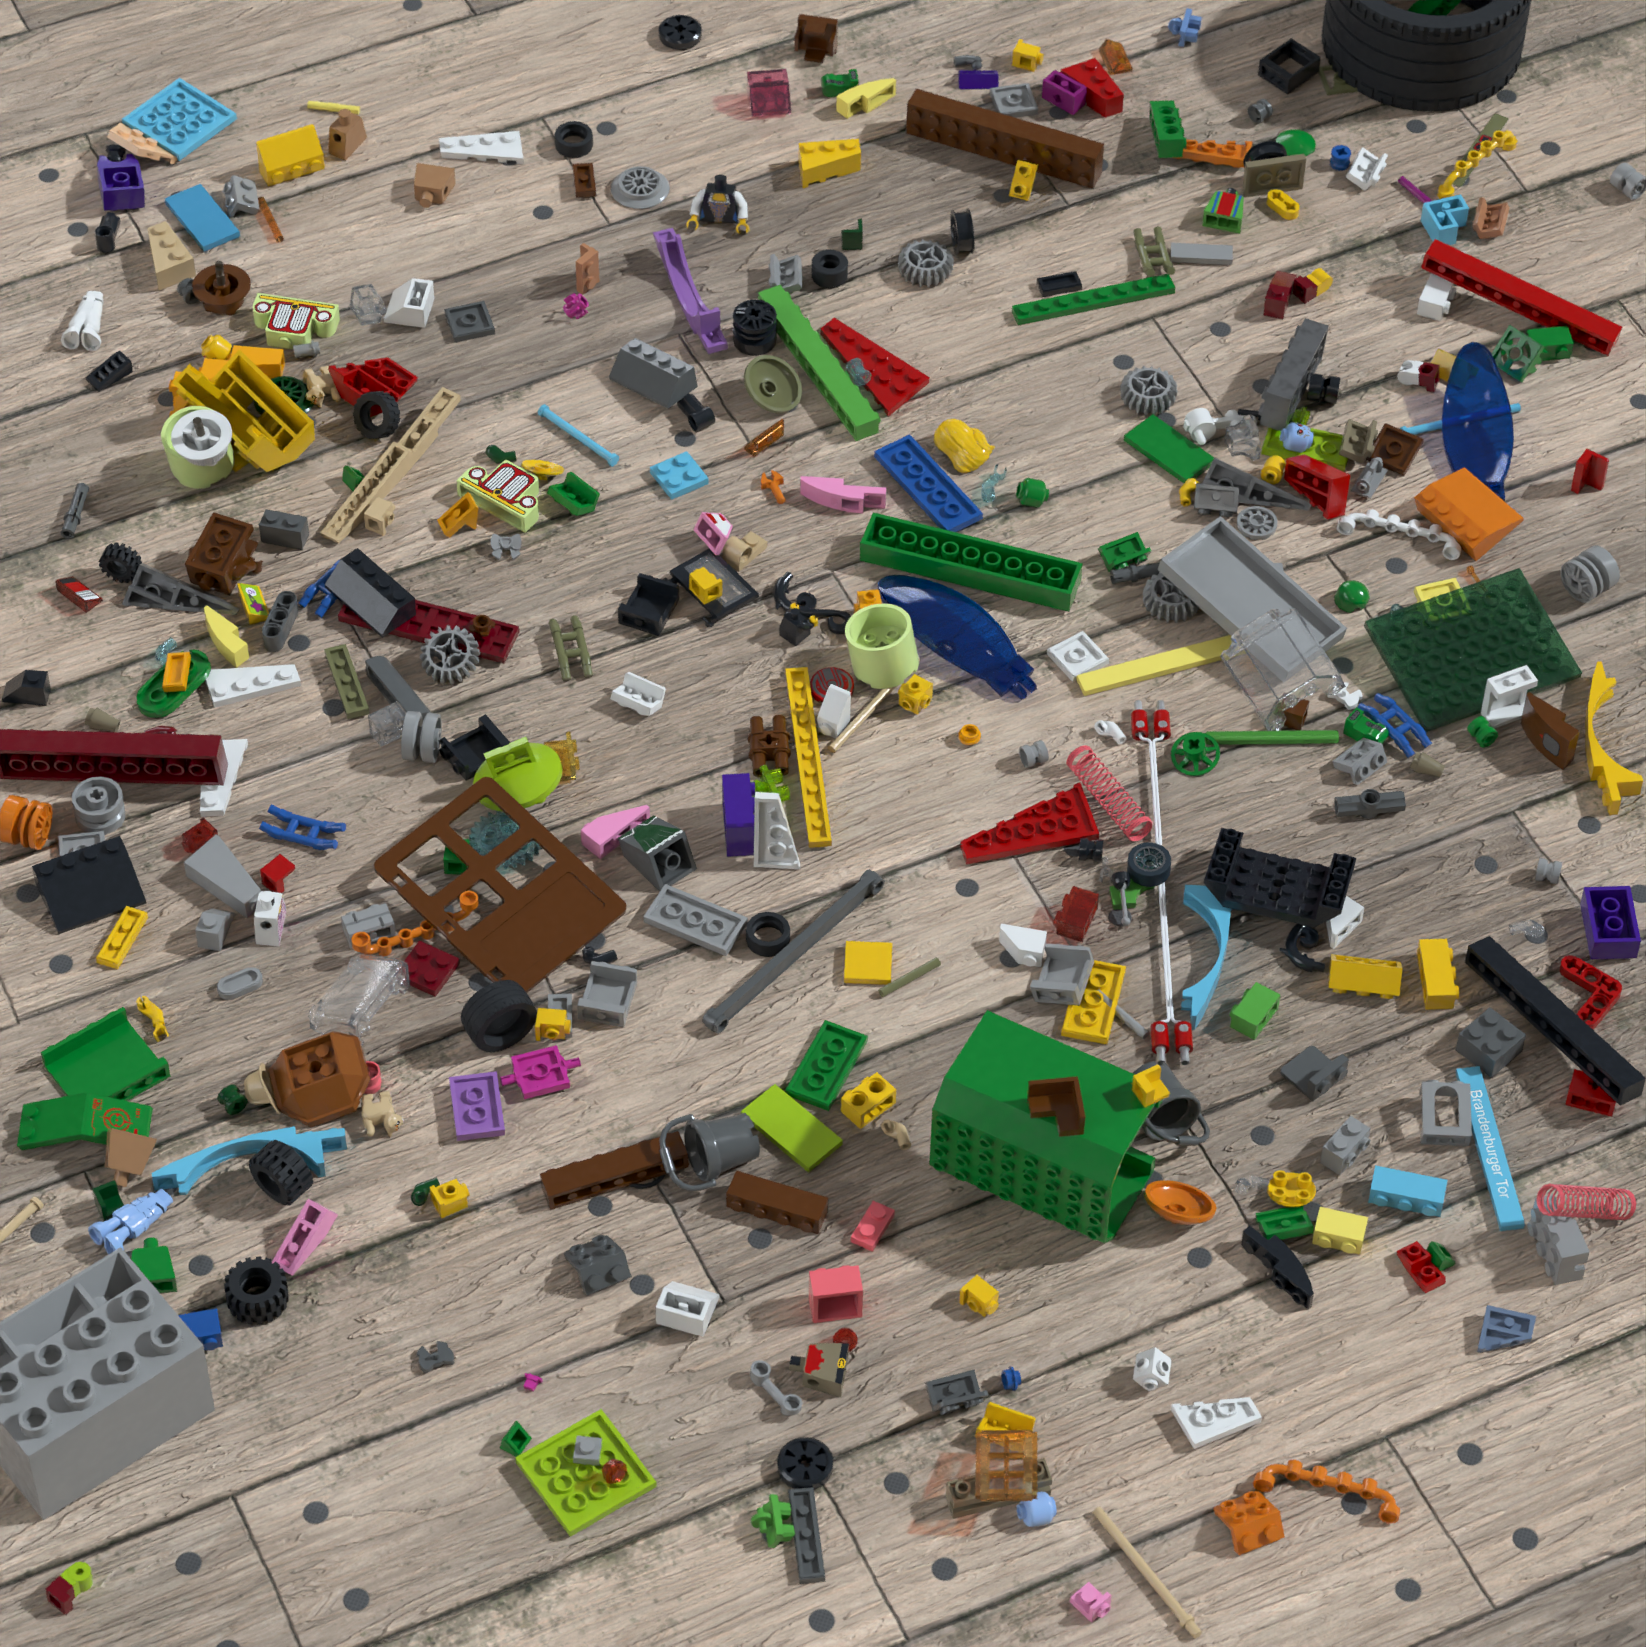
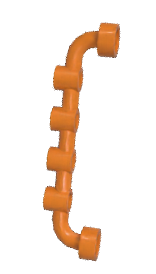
M465 891L460 895L461 911L454 914L451 912L446 913L456 922L468 917L479 904L478 895L475 892ZM425 920L421 922L420 927L412 930L407 928L401 929L398 935L391 938L380 937L377 943L372 945L368 933L357 932L352 936V947L355 951L364 955L378 953L381 956H388L391 954V947L400 944L403 948H409L413 945V939L419 936L425 940L432 939L436 929ZM448 923L442 926L447 932L454 930Z
M1295 1459L1289 1460L1287 1465H1268L1263 1471L1255 1474L1253 1486L1260 1492H1271L1275 1483L1273 1474L1285 1475L1290 1481L1301 1479L1309 1481L1315 1487H1323L1325 1485L1335 1488L1339 1493H1348L1350 1491L1360 1494L1362 1498L1367 1500L1381 1499L1385 1503L1380 1506L1378 1515L1380 1520L1389 1524L1396 1523L1399 1520L1401 1510L1396 1505L1394 1497L1388 1491L1377 1488L1378 1483L1372 1478H1365L1362 1484L1352 1482L1353 1477L1347 1472H1339L1337 1478L1328 1476V1471L1323 1466H1314L1311 1472L1303 1470L1302 1463Z

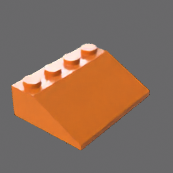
M1465 467L1429 484L1414 497L1417 511L1432 524L1440 525L1442 532L1453 536L1457 543L1460 544L1461 549L1475 561L1479 560L1524 521L1520 514Z

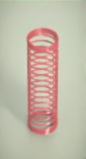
M1083 745L1073 750L1069 754L1066 764L1078 776L1079 780L1082 781L1083 785L1086 786L1087 790L1090 791L1103 809L1107 811V814L1111 816L1116 825H1119L1120 830H1123L1127 838L1133 842L1147 836L1152 829L1153 822L1149 817L1145 816V812L1141 811V808L1137 806L1133 798L1129 797V793L1125 792L1120 782H1116L1117 779L1112 777L1113 774L1108 772V768L1104 767V763L1100 762V758L1096 757L1097 755L1093 753L1090 746ZM1085 750H1089V753L1084 755L1076 765H1072L1077 755ZM1093 760V762L1089 766L1084 768V766H1086L1090 761ZM1097 765V767H1096L1093 771H1091L1090 773L1087 774V772H1088L1092 767H1094V766ZM1087 769L1084 775H1080L1082 771ZM1100 771V773H1098L1095 777H1093V778L1091 779V777H1092L1096 772ZM1090 775L1088 780H1084L1085 776ZM1105 775L1099 782L1095 783L1100 777ZM1094 780L1092 785H1088L1089 781ZM1109 780L1104 786L1099 788L1105 781ZM1098 785L1096 790H1092L1093 786ZM1113 785L1108 791L1103 793L1109 786ZM1103 789L1100 795H1096L1097 791ZM1117 790L1112 796L1107 798L1113 791ZM1107 794L1103 800H1100L1102 795ZM1121 795L1117 800L1112 802L1117 796ZM1111 799L1108 804H1104L1106 800ZM1125 799V801L1121 805L1116 807L1121 801ZM1116 803L1112 809H1108L1110 805ZM1129 804V806L1125 810L1120 812L1125 806ZM1120 808L1116 814H1113L1114 810ZM1133 809V811L1129 815L1124 817L1129 811ZM1124 813L1121 819H1117L1118 815ZM1140 813H1143V817L1138 818ZM1137 814V816L1133 820L1128 822L1133 816ZM1128 818L1125 824H1121L1122 820ZM1147 821L1141 830L1131 834L1134 828Z
M1546 1184L1539 1189L1536 1198L1537 1207L1540 1212L1547 1216L1627 1220L1633 1216L1636 1210V1199L1633 1193L1621 1188ZM1550 1188H1552V1189L1550 1190V1192L1548 1193L1547 1200H1546V1201H1547V1208H1548V1210H1549V1212H1548V1211L1545 1209V1207H1544V1196H1545L1547 1190H1549ZM1554 1189H1556L1555 1192L1553 1193L1552 1200H1551V1202H1552V1208H1553V1210H1554V1212H1553V1211H1551V1209H1550V1207H1549V1201H1548V1200H1549V1196H1550L1551 1192H1552ZM1558 1191L1559 1194H1558L1557 1200H1556V1203H1557V1210H1556L1555 1207H1554V1202H1553V1200H1554V1196H1555L1556 1192ZM1620 1193L1623 1194L1626 1200V1210L1622 1216L1620 1214L1623 1210V1199ZM1624 1193L1628 1195L1631 1201V1209L1626 1216L1625 1214L1628 1210V1200ZM1565 1194L1567 1195V1200H1566V1205H1567V1207H1566V1209L1564 1208V1204H1565ZM1618 1194L1621 1199V1210L1619 1214L1616 1215L1619 1205L1618 1198L1616 1196ZM1570 1195H1572L1571 1209H1569ZM1575 1195H1577L1576 1210L1574 1209ZM1580 1195L1582 1196V1199H1581V1210H1579V1202H1580L1579 1196H1580ZM1586 1195V1210L1584 1211V1197ZM1591 1195V1210L1589 1211V1197ZM1596 1196V1210L1594 1212V1197ZM1601 1196V1202H1600L1601 1210H1600V1212H1599V1210H1598V1208H1599V1197ZM1604 1197H1606V1202H1605V1209H1606V1210H1605V1212L1603 1211V1208H1604V1199H1603V1198H1604ZM1614 1198H1616V1202H1617L1615 1212H1614V1210H1613V1206H1614V1201H1613V1199H1614Z

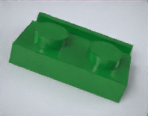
M1303 1206L1285 1207L1256 1213V1223L1259 1224V1229L1267 1240L1274 1234L1282 1240L1313 1233V1224L1307 1212L1304 1211Z

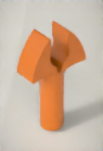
M771 470V477L773 479L771 481L766 478L763 472L761 490L771 489L777 503H785L786 499L778 486L784 484L783 476Z

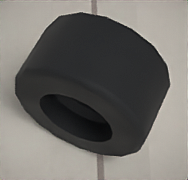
M831 249L816 253L812 258L811 278L814 283L824 288H836L844 284L848 278V259L840 251Z

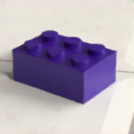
M750 773L722 775V806L727 857L754 855L755 797L752 796H755V782H750Z
M1630 886L1584 887L1580 907L1590 960L1637 958L1641 938Z

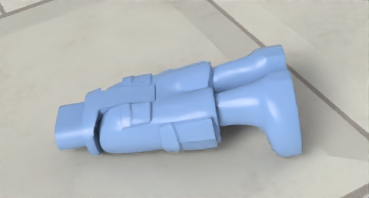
M163 1189L158 1190L156 1193L150 1192L148 1196L138 1197L131 1204H126L114 1211L112 1214L113 1218L104 1222H96L89 1226V1235L97 1245L104 1243L108 1255L120 1247L124 1250L123 1242L127 1237L135 1239L145 1232L162 1213L167 1211V1206L173 1203V1199Z

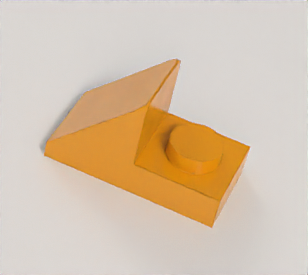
M467 492L437 519L443 533L449 538L465 524L476 529L478 507L471 494Z

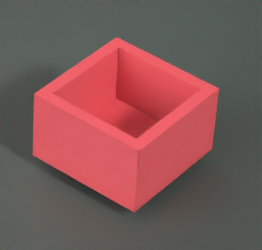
M844 1265L839 1268H819L815 1271H809V1303L813 1323L862 1317L863 1287L859 1265Z

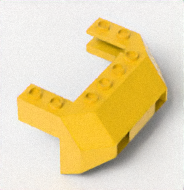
M240 349L211 381L189 364L172 382L178 388L176 392L184 400L187 399L192 406L208 407L227 418L232 428L231 440L234 439L236 441L233 445L239 450L238 454L257 470L261 467L266 472H269L296 460L315 440L314 421ZM253 400L265 410L258 419L247 409ZM239 425L244 430H246L250 435L242 432L238 428H235V426Z

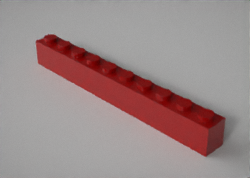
M1437 239L1433 241L1425 253L1421 265L1422 269L1547 328L1568 326L1573 340L1606 356H1609L1618 341L1622 326Z

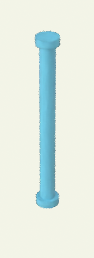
M543 404L538 409L539 416L546 417L603 457L610 466H615L618 463L619 456L617 454L610 453L550 411L546 404Z

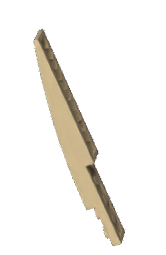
M444 387L440 389L398 443L392 442L320 532L321 536L339 544L364 520L365 511L376 498L384 499L438 437L439 427L461 401L459 394Z

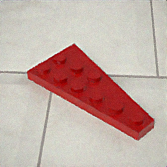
M835 317L820 328L821 336L833 350L839 353L843 363L848 364L853 375L866 391L871 392L875 402L884 408V413L888 417L929 384V376Z
M1081 782L1073 785L1072 789L1066 792L1062 790L1056 793V797L1048 801L1042 800L1014 814V818L1006 822L1002 820L996 823V827L988 831L982 830L962 840L960 848L967 865L1080 843L1081 838H1088L1089 841L1099 839V831Z

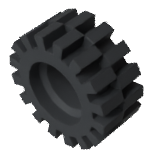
M115 542L114 545L111 543L105 548L100 557L99 567L102 568L101 571L103 573L107 572L106 576L108 578L112 576L114 581L119 579L120 583L124 581L129 583L133 581L139 564H142L141 556H136L138 552L136 550L131 551L132 547L130 546L126 548L123 543L120 546L118 542Z

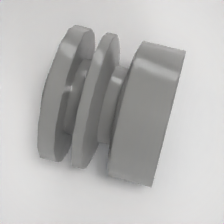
M1598 545L1587 548L1578 556L1564 563L1560 571L1561 580L1566 590L1573 598L1582 603H1588L1602 592L1612 588L1619 582L1620 578L1619 567L1615 559L1606 549Z

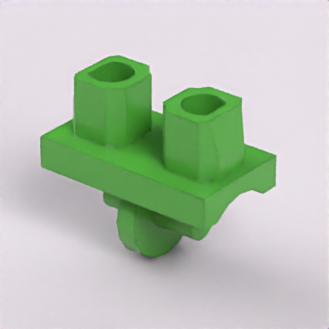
M770 1494L769 1502L757 1508V1514L751 1517V1525L754 1528H760V1533H766L768 1548H776L779 1542L791 1541L795 1535L794 1525L782 1524V1520H788L790 1517V1503L780 1502L777 1494Z

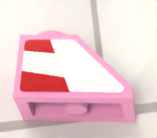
M702 512L693 530L715 555H719L733 526L721 513Z

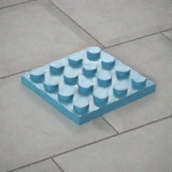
M178 78L122 118V123L131 129L143 132L144 137L156 140L158 142L157 145L175 155L177 160L180 161L237 120V116L229 108L181 78Z

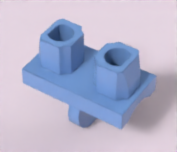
M1187 8L1183 20L1181 18H1173L1169 21L1168 29L1174 35H1181L1178 46L1184 47L1186 41L1196 43L1202 17L1192 15V9Z

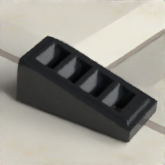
M119 350L86 377V381L100 392L133 372L132 362Z

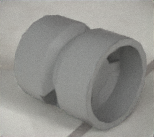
M1627 162L1620 164L1610 177V183L1618 190H1622V193L1631 200H1636L1646 191V177L1637 172Z

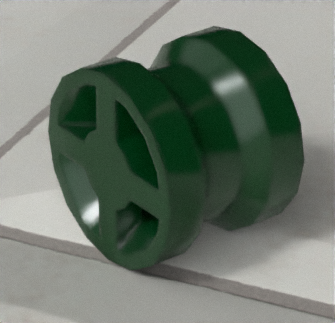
M233 1084L223 1088L217 1096L218 1102L221 1105H225V1111L229 1115L238 1114L248 1103L247 1098L240 1094V1089Z

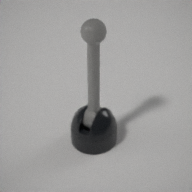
M1120 871L1112 874V883L1114 888L1120 890L1123 912L1121 923L1124 926H1128L1130 919L1127 915L1125 890L1130 886L1131 879L1130 873Z

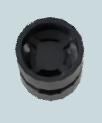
M1311 373L1307 400L1320 401V399H1324L1326 403L1337 404L1341 377L1328 376L1324 378L1322 374Z

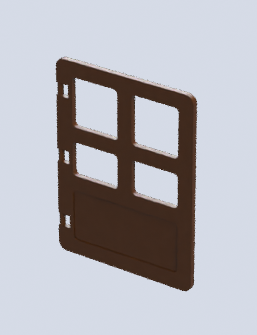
M483 777L380 856L374 863L375 872L387 884H390L432 927L438 930L485 977L493 983L500 980L516 981L526 993L626 913L627 909L626 902L490 777ZM489 798L520 828L488 854L482 856L449 825L480 800ZM438 838L468 869L437 894L428 896L397 865L430 839ZM535 841L556 862L524 888L516 889L496 868L529 842ZM398 876L406 883L402 887L394 881ZM479 882H484L504 900V903L471 930L466 931L444 910L456 901L463 892L470 890ZM448 923L455 930L449 933L442 926ZM495 969L504 976L500 980L491 973Z

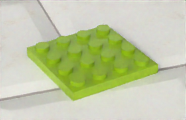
M602 1409L515 1457L518 1467L570 1537L657 1487L656 1480ZM577 1436L602 1438L599 1465L573 1463Z

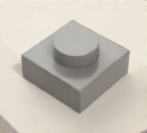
M577 1436L573 1463L599 1465L602 1438Z

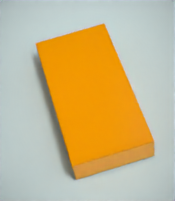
M190 652L167 654L162 685L164 692L186 691L191 661Z

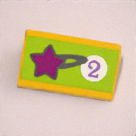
M238 583V594L249 624L266 621L269 611L260 587Z

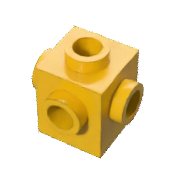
M914 674L898 690L899 705L905 710L918 715L931 702L933 683Z

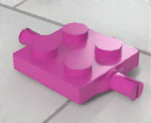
M556 1045L512 1056L511 1063L514 1074L500 1076L502 1086L516 1083L521 1089L523 1098L528 1099L570 1088V1081L567 1075L568 1069L581 1067L579 1057L565 1060L560 1055Z

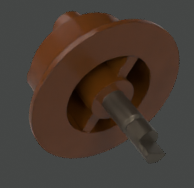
M216 261L215 265L201 270L195 276L192 283L193 293L199 301L203 302L205 311L229 316L236 314L251 288L250 277L243 269L235 265L223 264L222 261Z

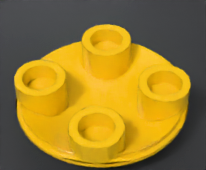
M1278 1170L1274 1172L1273 1178L1267 1185V1193L1274 1202L1282 1206L1300 1207L1314 1199L1316 1187L1312 1182V1176L1308 1173H1286L1285 1171Z

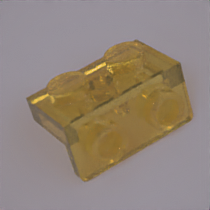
M566 732V740L544 742V745L552 748L560 758L563 769L560 781L576 780V770H580L579 758L574 757V753H577L576 739H571V733Z

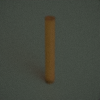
M259 197L260 209L276 242L280 243L284 240V237L265 198Z

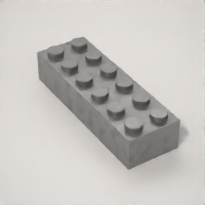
M1305 318L1302 325L1297 326L1294 334L1295 338L1291 337L1289 350H1284L1282 362H1278L1275 375L1272 374L1270 377L1269 387H1265L1263 390L1262 399H1264V403L1261 404L1258 415H1261L1260 425L1279 431L1287 427L1310 383L1311 373H1315L1323 358L1329 325Z

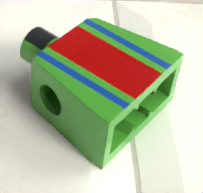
M1228 188L1226 192L1216 191L1204 209L1202 226L1240 234L1244 197L1238 195L1237 190L1234 188Z

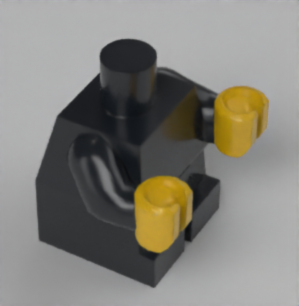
M792 603L790 609L783 615L779 626V636L797 646L810 635L811 629L818 625V618L816 617L815 619V616H810L809 622H807V618L800 614L799 605L797 604L796 606V603Z

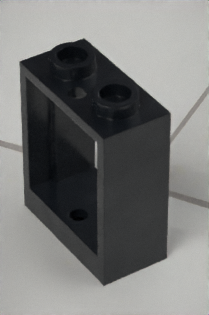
M1291 38L1259 60L1258 76L1284 93L1289 94L1319 73L1321 57ZM1291 58L1303 67L1291 74L1279 65Z

